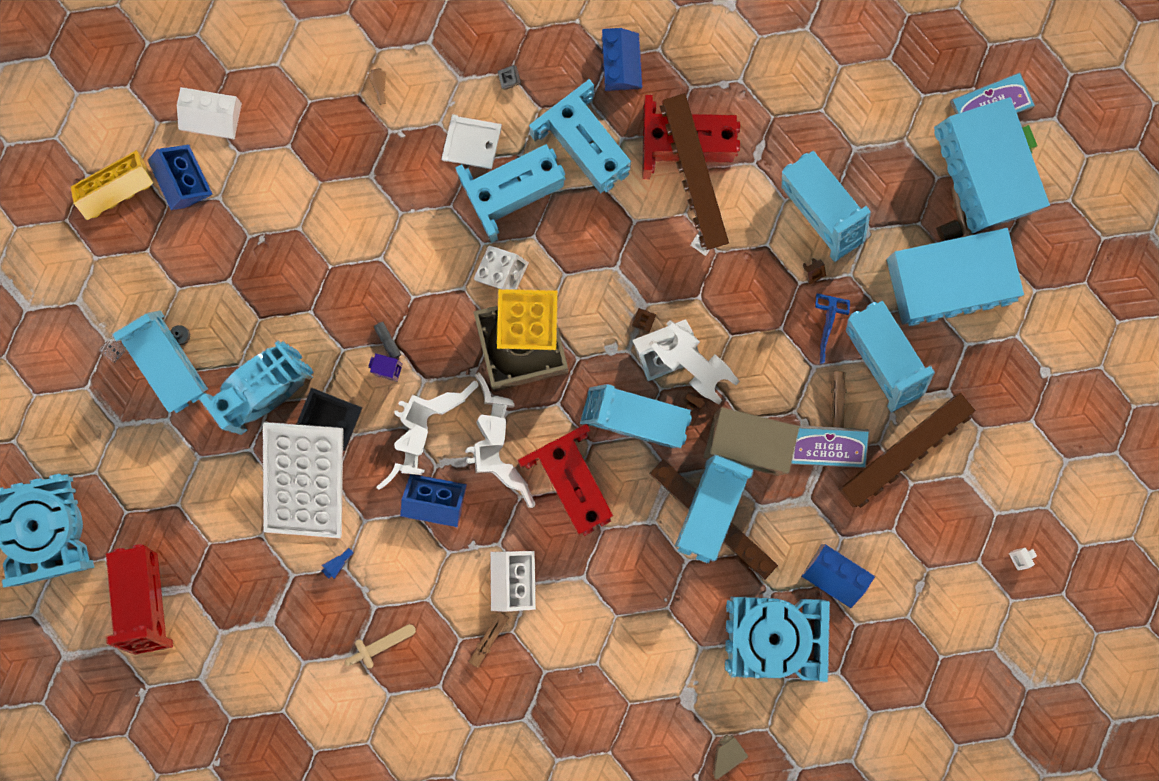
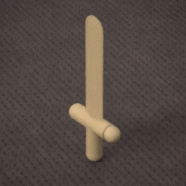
M411 624L406 625L366 647L362 640H357L355 645L359 653L347 658L345 665L351 666L363 659L366 667L372 668L374 665L371 659L372 656L414 635L415 627Z

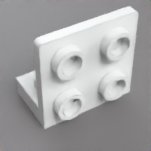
M488 246L474 280L498 289L517 290L529 262L515 253Z

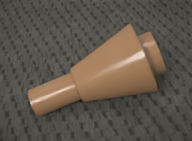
M381 68L370 70L371 73L368 74V77L377 93L379 105L386 104L384 94L386 72L382 71Z

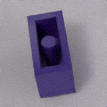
M375 353V357H371L369 362L370 372L375 376L398 382L403 364L398 359Z

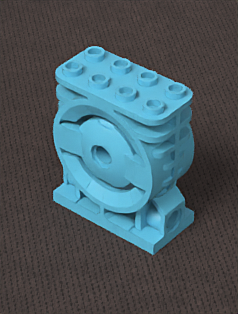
M276 341V347L267 348L233 372L222 384L218 394L212 396L204 393L199 397L222 430L242 435L247 431V428L243 425L244 423L257 420L271 412L302 387L306 378L309 380L313 378L312 374L314 371L308 364L300 360L303 357L296 348L290 347L284 341Z
M55 474L49 476V479L42 480V478L30 480V484L17 483L10 485L11 488H0V549L7 555L3 562L5 579L2 580L3 588L25 585L94 568L93 560H89L87 546L79 541L83 529V520L77 506L78 500H74L73 496L76 493V490L71 486V482H74L73 477H69L68 474ZM37 500L48 504L51 508L60 507L61 510L53 512L49 507L42 504L21 506L25 502ZM35 521L38 523L36 531L32 527ZM65 528V531L57 533L58 529ZM53 540V542L49 546L35 552L23 550L19 546L20 544L27 548H40L46 546ZM62 559L64 565L56 566L55 561ZM38 563L36 572H32L30 564Z
M731 596L730 600H727L726 611L730 613L729 620H726V632L729 633V640L725 642V651L729 654L728 659H725V671L729 673L730 677L782 678L795 673L802 680L828 682L830 601L823 599H801L793 605L781 599ZM763 607H766L765 618L755 625L751 635V642L755 652L764 659V669H761V661L754 656L750 649L749 633L756 620L762 617ZM785 607L788 609L787 617L793 621L798 629L800 641L797 652L786 662V666L783 667V660L793 653L797 641L793 626L784 619ZM806 618L815 619L814 635H812L811 627ZM772 634L778 635V641L775 644H770L769 637ZM814 643L815 660H808Z

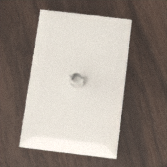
M264 422V532L341 538L343 428Z

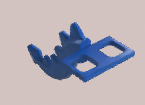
M817 293L815 308L827 310L820 345V364H824L825 350L836 313L849 315L850 300ZM818 298L828 300L829 305L818 304ZM837 302L846 304L847 310L838 309Z

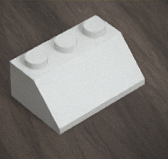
M180 87L177 102L178 129L235 139L242 103L236 96Z
M686 319L676 323L694 335ZM668 326L632 340L648 381L673 372L649 345L652 340L663 346L671 344L675 335ZM680 364L676 370L683 368V366Z
M535 551L490 552L491 611L535 610Z

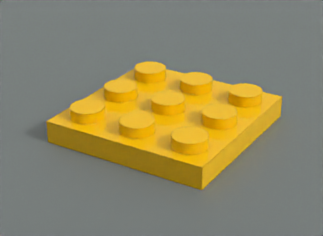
M498 289L497 349L556 350L558 291Z

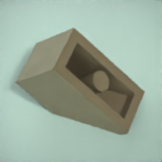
M733 734L731 736L725 735L718 741L720 744L716 747L712 773L716 780L748 758V755Z

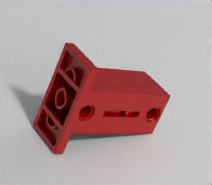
M645 95L643 105L642 179H650L651 174H654L656 161L679 162L678 155H674L671 148V143H674L672 135L668 136L666 131L667 118L666 116L663 117L662 114H655L656 101H653V95ZM692 114L705 162H733L734 158L738 156V152H740V140H737L738 133H740V121H737V115Z
M587 424L518 459L522 468L526 467L527 470L536 466V461L540 460L578 534L583 533L584 536L593 532L594 526L600 524L602 527L612 522L610 518L613 517L609 506L574 442L577 440L579 443L589 438L588 434L591 430ZM556 450L564 452L562 459L557 460L553 457ZM589 511L595 512L597 515L596 521L588 522L586 514Z
M144 544L133 545L131 549L126 550L124 548L113 549L111 553H106L113 635L106 636L107 645L133 655L173 648V640L166 637L158 553L144 546Z

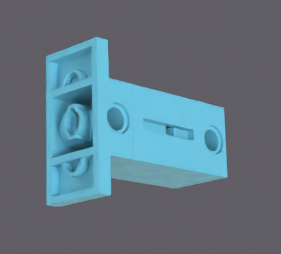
M588 79L529 125L530 136L534 141L545 138L550 130L601 194L603 191H610L615 186L614 183L619 179L622 181L629 175L631 160L586 106L593 100L592 97L594 96V84Z
M547 144L474 180L468 168L464 169L462 164L455 167L458 177L491 243L498 240L497 234H499V230L495 222L496 220L564 187V180H566L565 172L561 165H557V156L553 148L549 149Z
M814 150L809 154H803L797 162L788 164L783 169L781 188L831 249L830 257L834 262L866 241L871 211L867 206L861 209Z
M883 300L879 303L873 302L869 304L862 312L856 311L852 313L848 318L846 333L889 400L887 407L892 413L924 396L935 372L931 366L925 368Z
M161 310L146 313L112 335L116 341L121 340L168 413L173 410L175 413H178L189 406L188 401L191 400L194 403L199 400V397L208 388L162 318L165 316Z
M608 384L589 387L580 421L581 425L587 424L588 426L669 448H681L685 444L687 438L685 431L691 422V410L614 388L615 386Z
M717 455L706 461L704 473L675 543V546L678 547V552L688 556L693 553L697 555L696 559L705 563L716 561L747 479L751 477L753 472L752 469Z

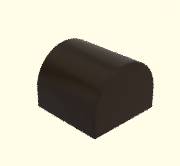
M956 220L936 228L941 241L957 239L963 236L962 229Z

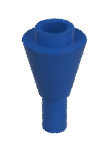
M348 548L340 556L322 564V573L328 579L331 577L335 579L345 561L354 554L353 551Z

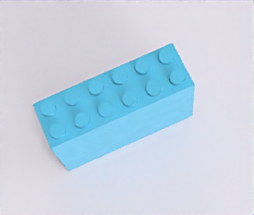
M1011 97L949 116L934 127L935 137L939 140L941 146V154L948 165V173L952 176L954 190L959 196L961 209L965 212L967 226L971 229L972 234L1033 214L1050 206Z
M1008 228L895 251L886 259L902 325L915 326L925 320L929 323L937 321L939 318H943V316L948 319L956 317L962 312L966 315L974 313L981 308L983 311L990 310L1000 304L1001 307L1009 306L1014 302H1018V298L1024 296Z

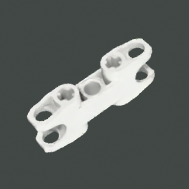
M670 320L667 325L674 332L673 342L663 346L652 340L649 345L673 371L680 364L695 376L689 384L702 396L720 404L722 399L715 392L717 382L726 379L737 385L740 382L739 379L717 355L714 354L709 361L695 350L700 341L686 328Z

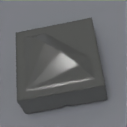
M512 65L498 71L503 90L521 84L517 66Z

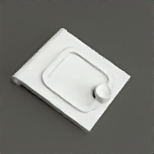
M452 114L441 160L492 169L502 124L463 118Z

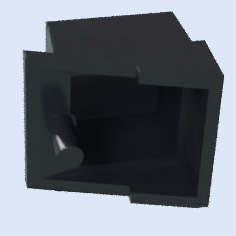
M311 388L296 425L343 428V451H346L362 407Z

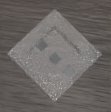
M113 336L99 349L113 363L127 350Z

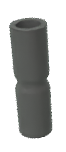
M384 322L376 324L373 328L383 343L389 357L397 359L401 356V353L394 340H392Z

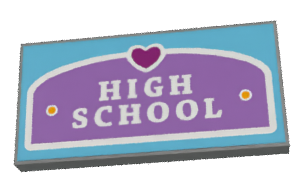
M1020 72L950 101L955 114L1009 97L1012 99L1017 114L1035 107Z
M800 426L791 464L866 468L869 429Z

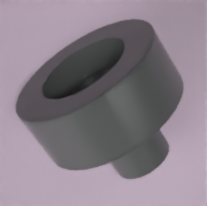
M177 325L170 330L179 345H184L190 340V331L186 327Z

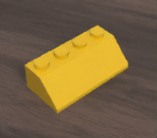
M135 150L71 186L73 203L85 219L89 220L98 217L107 209L116 207L119 202L132 198L135 193L148 189L154 182L141 155Z

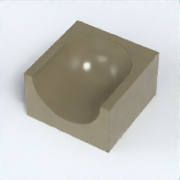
M498 306L473 311L494 392L568 374V366L558 326L556 350L497 349Z
M721 407L713 415L703 458L709 459L717 455L754 471L774 476L789 474L800 426Z

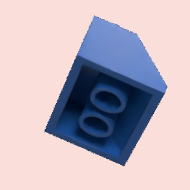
M623 28L602 29L605 91L642 89L639 33Z
M189 145L157 149L147 160L171 210L187 208L212 195L210 187Z
M410 474L401 500L400 516L458 527L467 484Z
M821 544L801 576L849 608H852L865 594L875 578L873 574L826 544Z

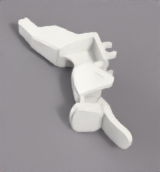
M478 372L475 374V377L483 390L484 404L492 405V412L490 416L480 415L476 421L485 440L465 450L466 453L471 452L474 455L473 458H468L466 462L468 464L475 463L476 473H493L506 487L520 491L527 507L533 508L535 502L526 481L512 464H505L499 458V451L503 447L505 440L506 408H513L515 403L508 398L495 395L491 397L484 378Z
M473 381L462 393L447 392L431 400H424L412 395L409 403L399 402V406H403L405 409L401 413L395 410L394 413L397 417L401 418L400 420L409 430L394 445L396 450L405 452L404 465L395 463L391 474L376 486L378 490L388 484L399 470L402 473L422 475L425 470L419 469L417 466L418 456L424 450L422 448H424L428 433V417L432 414L443 415L465 402V399L478 387L477 381Z

